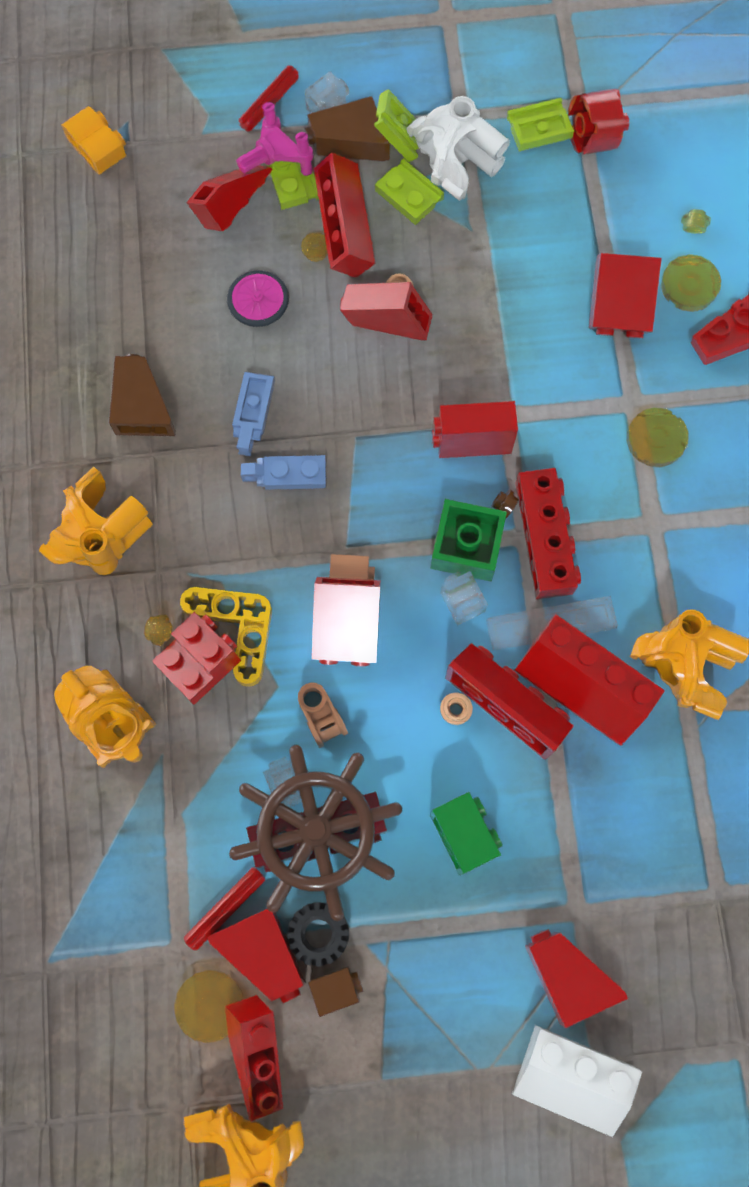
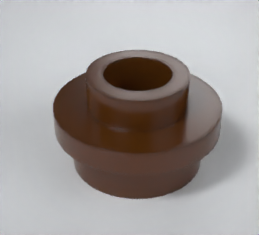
M511 489L506 493L501 491L494 499L491 507L506 511L507 518L514 510L519 498L514 496V491Z

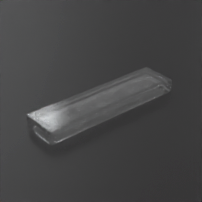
M611 596L487 618L486 622L492 651L533 644L549 619L555 614L584 634L616 629L618 624Z

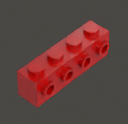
M331 153L314 168L329 265L331 270L357 278L376 264L358 163Z
M556 468L519 472L515 484L536 600L573 595L578 584H581V573L579 566H574L572 555L575 554V541L573 536H568L567 525L570 524L568 507H563L561 496H564L563 479L557 477Z

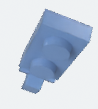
M244 372L232 424L234 430L233 437L238 438L237 449L239 450V455L251 456L254 440H261L274 388V376Z
M325 455L257 458V463L241 464V478L243 482L257 481V486L265 487V490L326 488Z

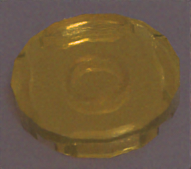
M689 254L679 256L668 264L662 275L661 289L664 297L668 302L671 300L672 303L676 304V308L694 312L705 309L715 300L721 290L722 279L718 269L711 261L702 256Z
M654 407L643 410L633 419L627 430L626 442L630 453L639 462L651 467H664L673 464L682 456L688 445L689 432L685 422L680 417L677 418L673 415L672 411Z
M216 970L198 972L188 978L177 992L174 1004L176 1021L183 1033L195 1041L204 1043L220 1041L228 1036L225 1005L243 1000L242 991L235 980L225 972Z

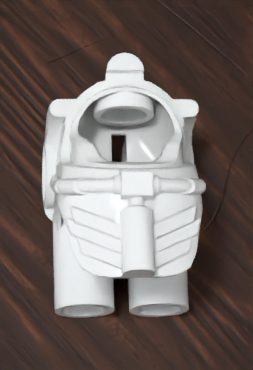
M465 96L456 97L450 104L435 108L427 116L418 117L407 127V133L410 137L414 136L416 138L420 151L427 154L430 158V167L433 169L431 182L438 186L441 185L459 201L465 199L469 184V177L462 163L470 160L490 177H493L503 166L505 157L502 155L510 144L509 139L480 117V111L475 109L474 102Z

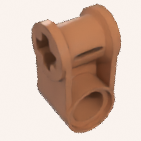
M311 682L301 687L298 692L299 705L308 721L306 723L319 749L324 746V742L340 734L344 736L349 734L340 714L334 708L323 686ZM309 692H318L322 696V701L318 706L309 707L304 703V698Z

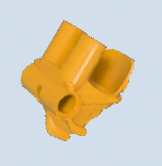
M92 467L75 483L76 488L70 486L63 490L67 501L61 514V525L50 533L48 543L46 545L42 544L39 552L54 564L74 562L79 565L90 566L99 575H108L117 568L118 560L123 557L122 554L153 526V523L147 517L149 513L146 508L133 496H129L107 518L94 512L95 506L104 495L106 483L102 473L95 467Z
M690 609L684 611L664 626L660 632L655 631L654 633H645L636 639L630 657L634 660L639 658L644 663V666L654 667L658 671L661 680L671 688L675 699H677L678 707L688 708L692 706L694 711L719 720L727 705V699L720 691L705 681L703 676L705 660L731 670L736 662L742 664L748 657L749 638L712 624L711 620H706L701 612Z
M83 666L75 671L70 670L61 677L62 681L55 689L54 697L71 733L87 746L101 768H105L112 760L122 758L130 762H139L142 759V751L139 746L144 739L145 733L156 725L151 716L138 702L133 700L130 694L120 686L107 669L100 671L93 666Z
M230 1104L219 1108L217 1113L214 1110H209L184 1117L185 1138L189 1142H211L220 1145L226 1153L230 1174L200 1180L199 1187H266L262 1182L268 1183L270 1187H285L288 1179L286 1168L292 1165V1162L300 1156L304 1148V1137L300 1121L293 1122L287 1128L282 1123L275 1126L273 1130H269L259 1122L246 1120L240 1114L234 1112Z

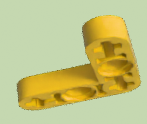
M199 587L185 590L181 595L180 605L188 616L195 612L200 618L206 614L214 621L240 623L237 638L238 647L235 653L241 659V662L233 668V674L237 682L243 686L250 687L258 684L264 672L272 617V607L268 599L259 594ZM195 596H198L201 602L210 603L209 598L213 597L211 602L212 612H208L209 608L207 605H197L196 610H192L188 601H193ZM223 599H231L235 602V608L229 614H222L218 611V604ZM244 600V605L247 608H255L256 603H261L265 612H260L258 617H254L252 611L243 610V616H239L241 612L240 601ZM255 632L261 635V644L256 648L246 647L244 639L247 634ZM242 653L250 656L260 655L259 659L252 657L251 665L256 670V674H250L249 679H245L243 673L240 672V669H246L248 661L246 656L241 657Z

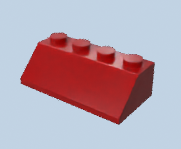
M557 614L549 619L514 670L619 746H622L644 722L665 692L664 689Z
M472 643L469 644L448 665L445 679L546 760L557 750L574 727L569 722L571 718L558 707L553 709L543 701L545 697L532 686L525 687L518 681V674L511 668L499 666L493 661V654L481 645L476 647Z

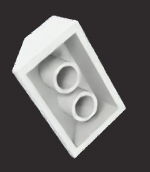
M535 1025L512 1094L613 1137L632 1106L642 1071L628 1063Z

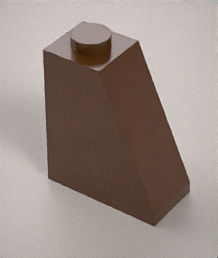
M372 96L307 114L308 127L304 128V131L308 135L309 145H314L317 156H328L331 153H335L350 159L384 162L390 160V142L374 126L378 118L376 117L377 108Z
M137 354L115 356L109 424L115 435L176 436V430L146 358Z

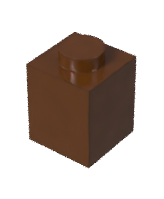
M349 966L308 982L319 1017L359 1003L358 994L364 992L357 971L351 973Z

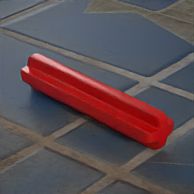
M291 65L286 66L238 120L242 129L251 132L264 117L263 105L268 102L275 105L299 79L296 68H293Z
M251 868L184 936L183 940L190 949L198 950L208 940L207 937L214 934L264 883L265 877L257 868Z

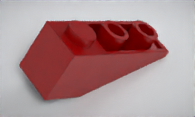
M259 165L246 173H242L238 169L204 181L186 203L205 229L223 232L231 226L235 216L241 209L247 206L249 199L258 188L264 185L266 178L273 170L269 166Z
M258 995L225 1005L228 1038L248 1116L252 1122L284 1109L274 1012Z

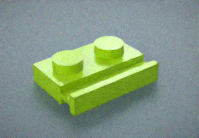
M388 89L380 93L376 112L378 121L374 123V126L408 162H411L418 158L416 150L419 147L414 136L410 137L407 133V127L416 118Z
M562 98L507 112V121L510 122V129L518 151L573 137L574 130L567 111L563 108Z
M402 159L397 167L394 166L375 183V192L414 225L431 212L439 201L444 200V192L405 159Z
M276 161L271 165H267L273 170L270 173V177L281 210L308 203L310 199L316 198V200H319L314 173L308 176L303 175V173L301 174L300 163Z

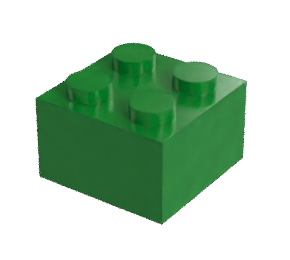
M445 499L430 569L491 582L496 568L507 512Z
M470 792L433 809L430 813V817L459 876L501 856L498 850L502 847L501 840L494 828L488 830L483 820L484 816L487 815L479 797L472 798Z

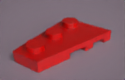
M749 294L742 300H737L732 304L731 309L722 316H717L692 336L691 345L704 365L749 349Z

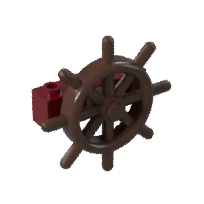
M293 745L289 749V754L295 776L281 783L270 795L249 783L240 785L239 793L262 807L258 824L246 827L249 843L232 847L229 851V856L232 860L253 856L256 868L264 867L265 873L273 872L280 879L267 902V909L270 912H277L291 888L295 887L306 891H324L330 916L333 920L339 921L344 917V910L338 887L350 881L363 867L385 880L393 879L395 875L394 869L370 854L373 843L382 841L381 835L387 833L384 819L400 815L402 813V806L398 802L380 806L377 792L362 795L352 784L364 762V756L361 753H354L341 775L337 776L326 772H308L301 746ZM312 787H323L332 790L323 806L317 808ZM298 791L304 809L300 813L283 804L291 795ZM359 827L353 834L343 832L344 830ZM359 841L358 847L351 843ZM294 845L288 852H281L279 848ZM328 849L330 855L340 853L351 860L340 870L334 872ZM316 859L320 877L301 875L300 872L305 863ZM291 860L288 866L284 864V861Z

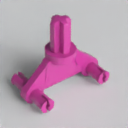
M271 102L265 103L263 105L265 118L262 123L260 139L256 141V148L237 158L236 163L240 171L246 173L262 163L271 165L276 161L300 163L301 174L303 173L305 176L311 175L313 173L311 161L314 156L313 149L308 143V135L305 132L297 133L295 136L296 145L280 130L281 123L279 117L276 116L275 105Z

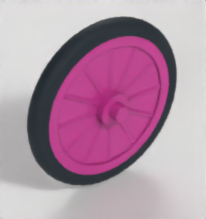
M261 270L250 271L239 276L230 286L227 295L228 308L233 317L240 323L251 327H264L276 322L285 313L289 302V294L284 282L275 274Z

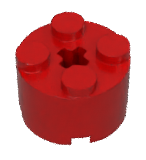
M608 89L583 93L572 98L568 116L573 115L572 127L574 133L570 140L577 153L583 152L582 155L619 148L624 131L629 129V116L627 113H623L619 90Z

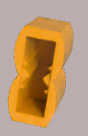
M87 106L61 124L66 138L97 174L100 175L126 157L124 150L126 143L117 130L112 131L108 127V121L100 111L95 112L90 106Z

